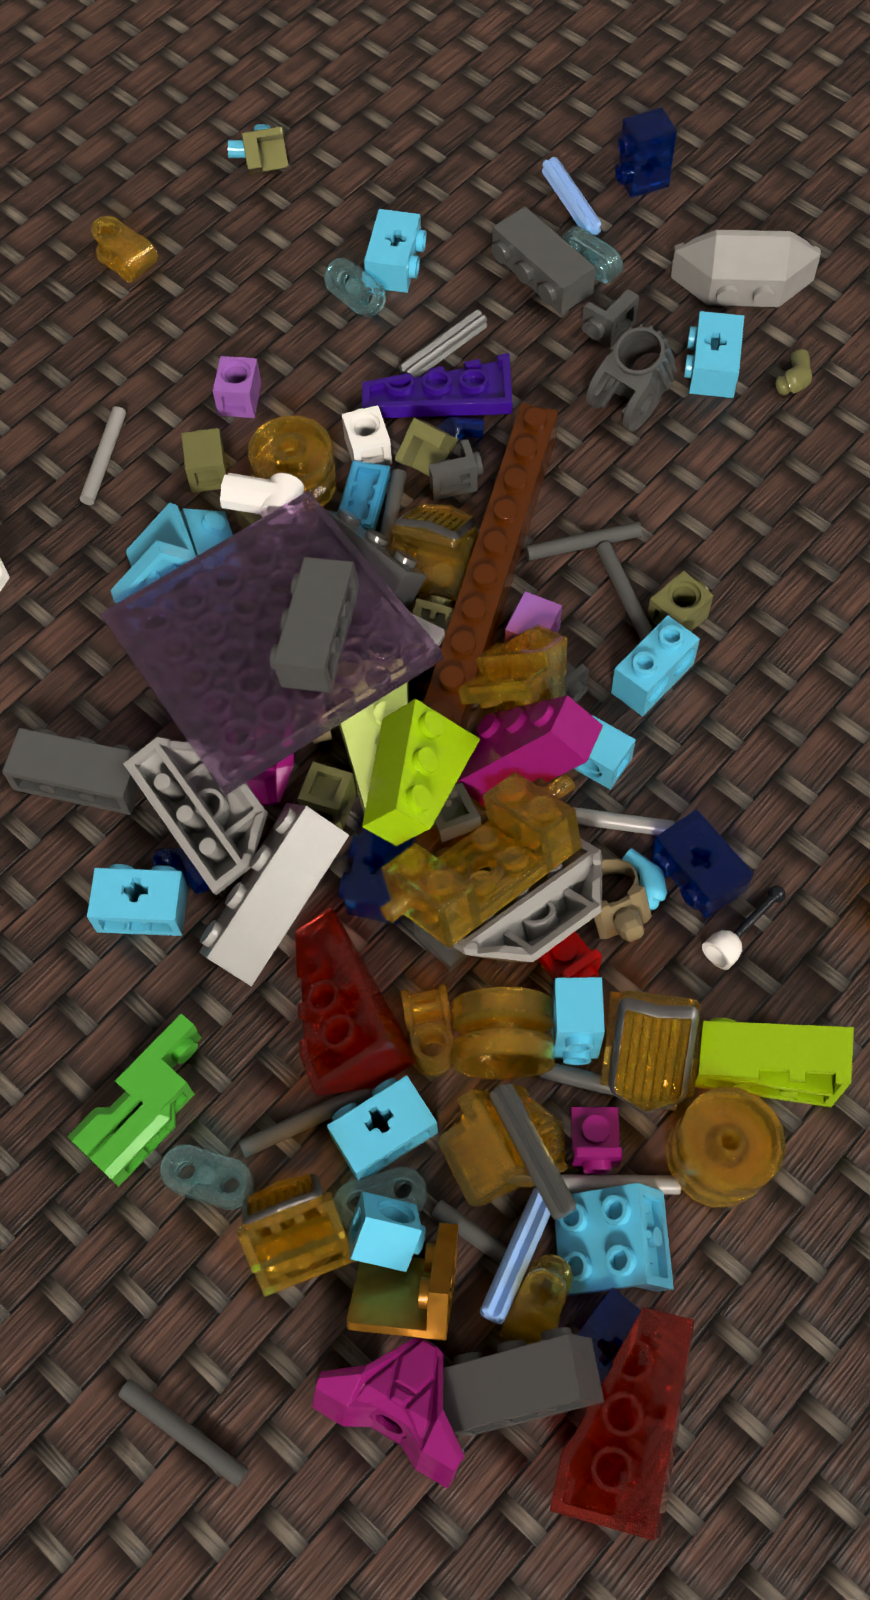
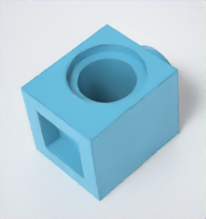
M593 716L603 725V728L588 761L574 769L611 790L632 759L636 739Z
M362 1191L347 1231L350 1259L407 1272L413 1254H420L425 1241L426 1228L420 1223L417 1204Z

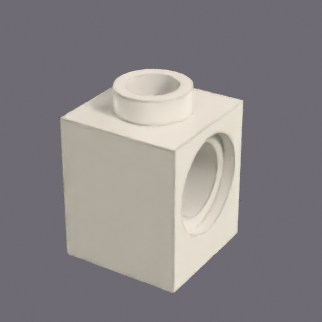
M379 406L361 408L342 414L344 439L351 460L386 466L391 465L390 438Z

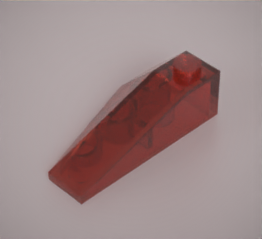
M330 907L296 930L297 977L301 980L302 1003H298V1017L303 1020L304 1039L299 1041V1053L314 1093L325 1095L375 1088L416 1063L400 1025L336 912Z
M642 1308L601 1385L604 1402L587 1407L584 1418L561 1454L550 1511L653 1541L661 1537L671 1483L695 1320Z

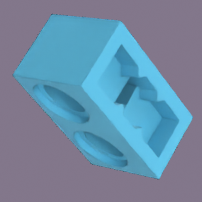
M667 615L615 668L611 693L643 717L694 664L700 638Z
M602 977L555 978L551 1001L553 1059H563V1063L567 1065H585L590 1063L591 1059H598L605 1033Z

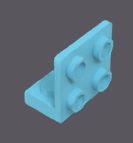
M168 503L128 547L126 553L131 568L110 590L114 603L153 612L199 564L178 505Z
M632 1183L571 1194L576 1202V1209L568 1216L555 1220L561 1294L571 1296L630 1287L654 1292L674 1290L664 1193L661 1190L640 1183Z

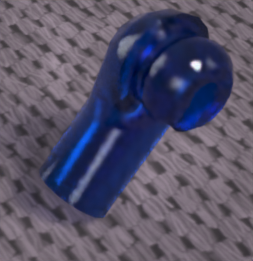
M448 417L437 428L458 438V441L463 437L483 438L484 419Z
M172 847L160 848L152 855L151 863L153 867L169 866L177 871H182L184 878H186L195 894H201L210 889L183 849Z

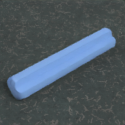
M552 157L549 160L545 159L542 163V173L582 233L588 238L598 235L601 231L600 226L602 222L557 157Z
M536 1187L529 1197L480 1308L481 1316L495 1324H502L505 1321L551 1215Z

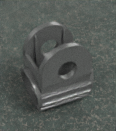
M642 324L637 328L629 327L627 332L620 334L621 337L614 343V351L606 356L593 376L586 395L587 404L594 409L605 408L615 392L629 399L622 413L624 414L623 426L630 431L637 430L645 423L659 404L661 395L666 390H669L672 382H675L674 373L677 372L674 364L675 358L667 339H664L660 330L656 332L652 325L649 328L643 327ZM647 353L660 354L658 360L649 368L632 370L633 364L642 355Z

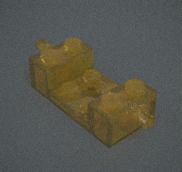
M514 772L483 794L488 821L439 857H435L415 843L385 864L381 869L391 901L380 908L384 917L390 923H394L396 919L404 914L446 947H452L582 848L575 808L560 800L564 795L575 789L573 780L569 776L566 777V774H562L547 787H541ZM485 867L495 868L491 872L485 870L479 871L480 869Z

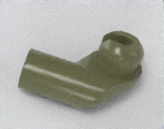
M801 349L791 354L792 368L787 370L785 375H780L776 378L775 385L780 395L785 396L790 392L795 394L810 385L812 370L807 350Z

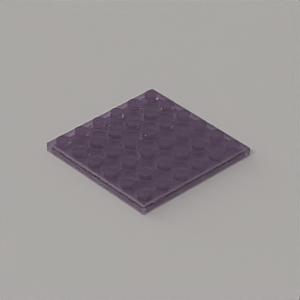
M310 491L305 492L100 613L109 630L224 795L229 794L443 660L440 647ZM304 557L354 562L360 584L359 594L331 693L283 688L280 685L275 670L271 669L270 666L271 649L274 644H279L282 634L281 616L283 610L290 607L292 600V579L295 573H300Z

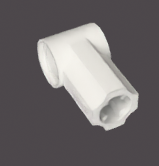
M228 473V475H224L221 484L220 503L222 508L260 514L263 519L272 525L287 527L295 522L304 492V485L297 477L287 473L274 474L270 480Z

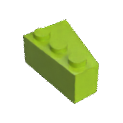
M417 699L412 700L382 719L362 827L395 846L431 829L480 738Z
M713 1018L710 1021H703L697 1034L693 1087L832 1107L851 1084L854 1027L736 1022L729 1018Z

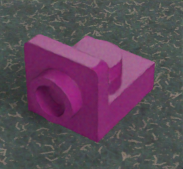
M571 1107L572 1167H583V1173L602 1175L611 1173V1167L620 1166L622 1148H620L618 1107Z

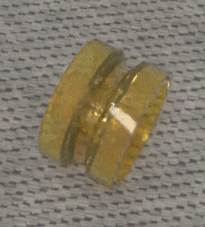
M300 415L281 416L267 421L255 431L248 443V460L253 474L252 477L270 480L277 473H287L297 477L304 485V492L296 516H303L318 511L330 501L336 490L337 474L332 440L323 426L313 419Z
M493 987L465 992L454 998L452 1003V1027L461 1035L455 1038L452 1044V1067L456 1072L469 1077L498 1080L528 1078L551 1071L556 1065L555 1042L551 1036L546 1034L554 1025L553 1001L551 997L540 991L527 988Z
M717 1087L700 1094L673 1126L666 1145L668 1168L681 1186V1189L693 1200L710 1207L737 1206L750 1200L781 1168L786 1151L784 1129L774 1110L758 1095L738 1087Z

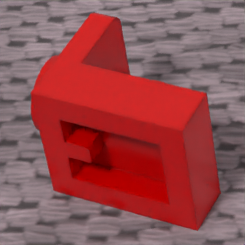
M575 931L538 958V960L553 980L555 978H587L599 976L598 970H600L602 955L597 949L591 951Z

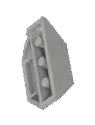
M714 230L698 236L686 244L682 242L675 245L671 278L706 305L780 307L814 281L821 250L815 245H810L805 239L791 231Z
M156 737L123 763L215 895L219 894L251 868L250 863L256 854L268 812L221 748Z
M574 834L569 835L438 927V935L465 955L511 963L534 962L602 912L601 850Z

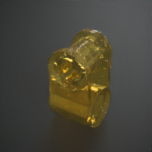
M104 216L92 223V236L98 243L96 248L98 260L118 273L125 281L132 283L158 262V254L152 243L146 237L137 234L121 223L119 219L112 216Z
M438 984L437 989L415 993H410L407 989L401 990L407 1031L409 1030L416 1068L427 1076L445 1074L451 1068L454 1061L453 1038L450 1026L451 1014L446 984ZM429 1043H438L445 1048L437 1056H427L421 1052L422 1048Z
M553 1254L542 1255L534 1261L522 1283L518 1296L514 1298L498 1339L504 1342L526 1340L527 1345L542 1341V1332L558 1327L561 1319L559 1315L573 1281L572 1269L567 1261ZM544 1278L553 1282L551 1290H547L542 1286Z

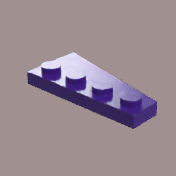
M509 353L497 355L496 362L481 364L480 360L476 359L464 362V368L446 372L443 366L431 368L429 372L416 378L410 373L362 382V408L365 409L378 405L383 419L512 414L513 402Z

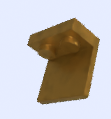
M439 1223L436 1243L427 1242L425 1259L412 1257L407 1272L359 1262L347 1315V1329L446 1341L457 1271L459 1225Z

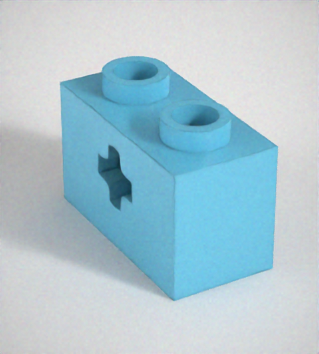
M384 209L378 210L364 259L366 288L408 293L411 279H417L420 265L418 253L424 252L427 233L426 230H421L420 214Z
M700 311L697 327L690 326L687 349H694L693 355L687 354L684 377L691 378L689 394L734 398L740 369L744 315Z
M113 864L109 868H94L87 918L97 933L183 936L189 887L182 871H177L169 866H155L152 870L134 869L124 864Z
M407 1075L398 1081L395 1078H390L382 1082L372 1091L373 1097L358 1106L354 1102L342 1107L332 1116L333 1122L327 1125L332 1140L359 1183L438 1134L437 1121ZM380 1118L383 1123L388 1122L389 1130L382 1133L378 1128L374 1129L372 1122Z

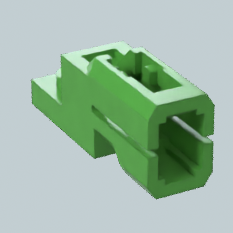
M182 1013L115 1080L124 1093L110 1107L94 1108L67 1136L118 1187L176 1128V1114L195 1095L188 1083L172 1069L177 1063L181 1065L192 1057L198 1048L197 1042L201 1039L195 1025Z

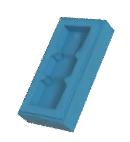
M353 460L338 512L340 508L346 509L361 519L359 525L365 530H375L391 475L390 466Z

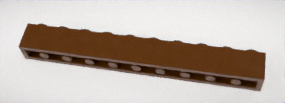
M524 403L520 405L423 704L465 730L468 726L556 443L558 410Z

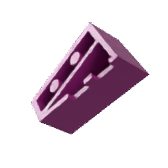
M568 695L487 714L477 727V737L480 738V741L456 784L462 782L469 796L487 810L492 811L499 807L500 798L510 793L515 794L517 797L527 793V784L539 778L548 782L586 763L603 725Z

